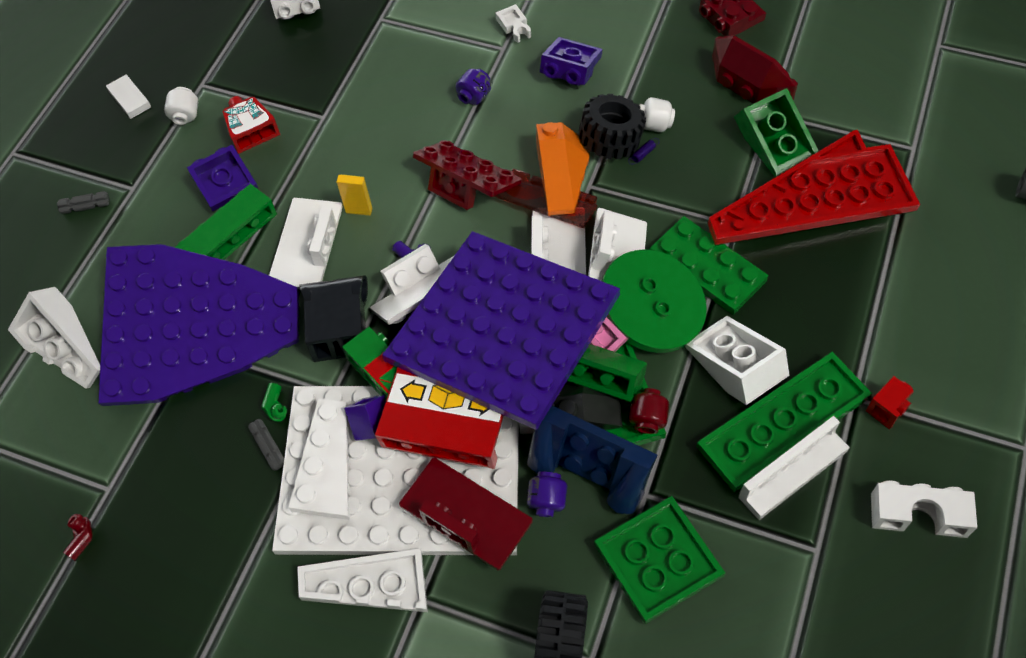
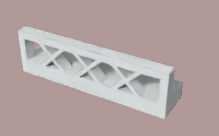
M834 416L743 484L738 498L758 520L762 519L847 453L850 447L835 433L840 422Z

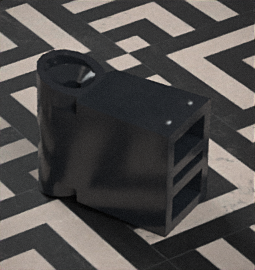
M366 275L333 281L299 284L305 300V343L313 362L346 358L342 346L366 329L364 310L368 295Z

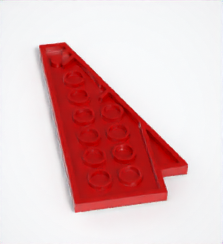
M854 130L710 216L707 224L715 245L913 212L918 210L920 202L891 144L866 148L859 131Z

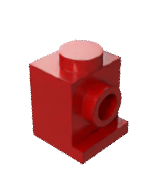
M893 376L873 397L866 412L890 430L898 417H901L912 404L908 399L914 390L908 383L900 381Z

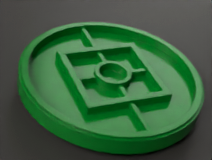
M655 250L630 251L614 260L602 277V282L620 288V296L607 317L628 338L626 342L649 352L668 353L685 347L701 331L707 312L703 289L694 274L674 257Z

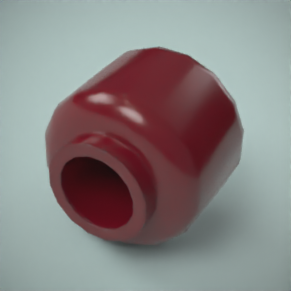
M645 388L643 392L634 395L630 403L628 419L635 426L634 429L645 434H656L658 430L663 429L667 425L669 401L660 395L661 392L659 390Z

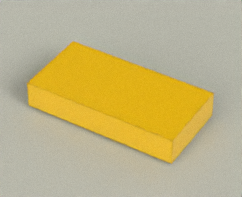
M338 175L336 183L345 212L371 216L373 208L365 178Z

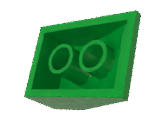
M787 88L742 109L734 116L744 139L774 177L779 176L819 152Z

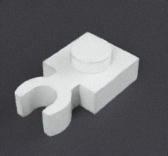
M516 4L495 13L496 20L505 33L513 32V38L517 43L520 42V34H525L528 38H531V28L527 25V18Z

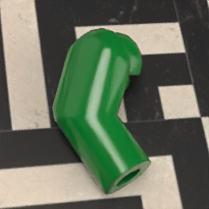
M269 383L261 407L270 420L279 422L284 420L287 414L285 405L282 406L278 401L282 387L275 383Z

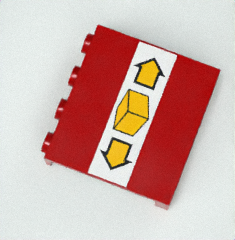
M397 368L375 436L382 448L495 469L498 459L495 446L504 415Z

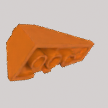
M562 122L536 124V148L548 216L573 214L579 199L581 184L584 181L586 166L589 163L587 146H583L578 134Z

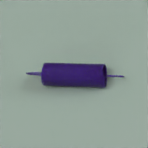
M652 139L647 141L632 155V159L639 163L656 147L655 142Z

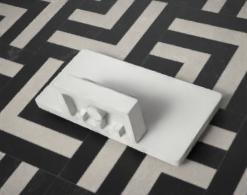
M304 198L292 199L269 276L296 286L299 290H301L299 284L323 280L343 209L341 202Z
M598 208L595 217L588 276L601 281L608 267L618 257L630 251L645 250L647 223Z
M576 209L573 214L548 216L547 210H533L532 254L586 275L585 210Z
M424 244L381 270L380 272L392 294L370 307L372 313L388 325L403 321L407 314L417 308L453 257L438 265L430 247Z

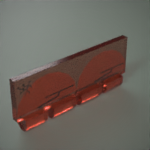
M512 169L514 175L522 178L521 184L494 197L548 216L542 178L533 175L530 179L531 175L529 173ZM580 191L575 213L550 215V217L584 228L597 209V196Z

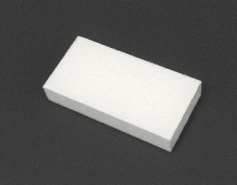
M127 74L106 85L109 93L130 119L151 108L149 101Z

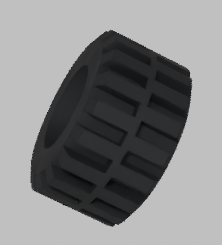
M600 94L586 102L578 136L581 139L582 145L587 146L586 149L590 152H595L597 156H605L607 159H611V157L615 159H621L622 156L629 157L639 147L646 123L645 113L638 104L633 103V100L629 98L626 99L621 95Z
M546 590L541 602L534 658H582L588 611L586 595Z

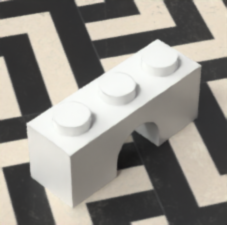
M883 481L878 483L871 493L872 528L904 532L912 522V510H921L931 516L935 524V535L968 538L977 529L974 492L963 491L959 487L939 489L931 488L928 484L908 486L900 485L896 481Z

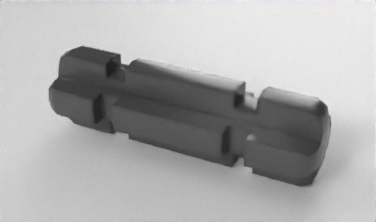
M102 191L97 192L96 195L91 193L75 196L71 200L69 198L60 199L57 202L60 213L66 214L71 213L72 210L77 212L93 209L95 206H108L110 198L107 192Z
M257 419L251 422L248 428L272 470H279L284 465V457L263 420Z

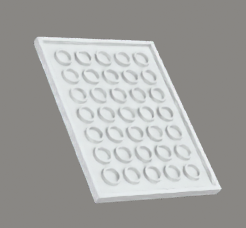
M294 386L272 549L275 555H378L421 548L422 555H473L403 510L399 505L401 499L434 457L382 448L377 438L356 441L349 421L348 506L350 509V520L291 512L288 507L318 399L346 402L349 406L362 398L380 396L372 386ZM506 416L503 417L495 446L498 457L495 469L437 458L518 509L519 422ZM517 546L511 555H517Z

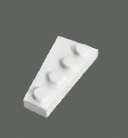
M318 399L288 507L291 512L350 520V509L348 506L349 433L348 418L344 409L348 406L346 402Z
M421 548L298 566L299 598L302 601L428 612Z

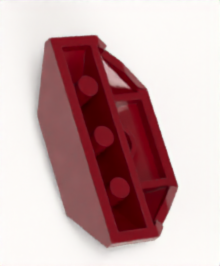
M718 36L715 39L712 57L716 80L722 86L732 90L753 104L786 88L794 100L798 83L790 78L788 72L776 59L737 36Z

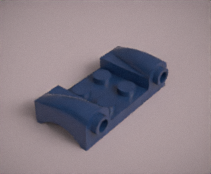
M551 406L538 429H534L527 465L535 473L540 471L554 472L558 465L609 489L607 503L615 512L619 514H632L644 497V489L658 455L559 408Z

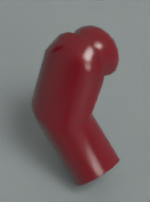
M74 514L68 520V527L73 529L74 539L63 551L65 555L74 561L77 560L93 538L91 522L81 514Z

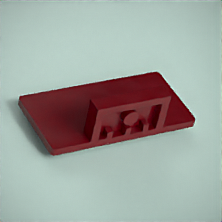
M442 140L439 143L413 152L414 159L431 167L428 190L466 210L473 208L476 190L494 197L520 185L522 182V178L514 175L512 171L493 165L492 161L481 159L469 150H462L454 146V143Z
M437 458L431 459L399 502L403 510L496 570H501L533 523L532 517Z

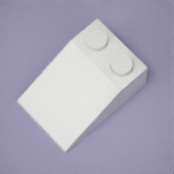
M728 316L698 334L685 346L728 394L745 405L790 376L785 348Z

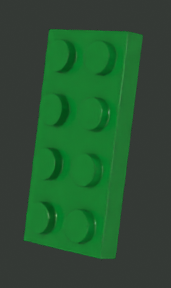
M685 216L650 247V250L668 254L684 264L699 281L704 295L732 315L765 284L769 276L725 244L715 245L711 234Z

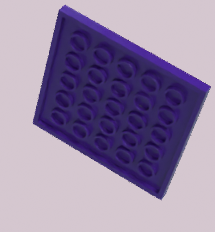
M472 231L382 356L385 362L537 430L620 296V288Z

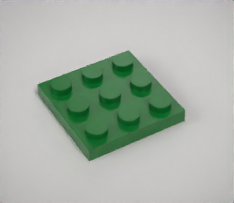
M673 496L594 541L598 552L644 624L725 575V571Z

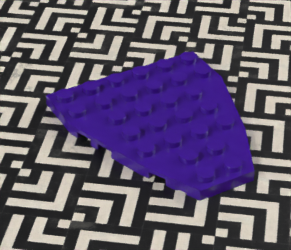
M163 244L107 247L98 402L101 406L160 403L168 400L167 397L179 392L187 393L198 385L206 382L211 384L253 367L252 364L266 356L270 358L277 354L280 349L288 348L299 342V290L296 286L238 263Z

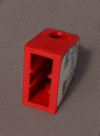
M234 96L228 102L230 107L223 110L230 137L238 154L280 135L275 118L255 97L243 100L240 96Z

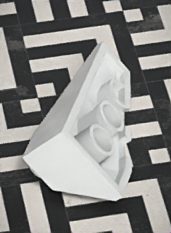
M56 287L29 292L8 331L25 350L30 353H38L43 357L42 361L48 365L55 364L61 368L62 374L84 388H90L100 373V364L72 305Z

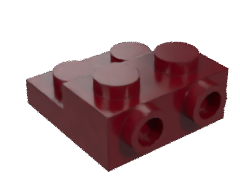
M701 0L699 12L724 36H735L764 21L766 17V12L753 0Z

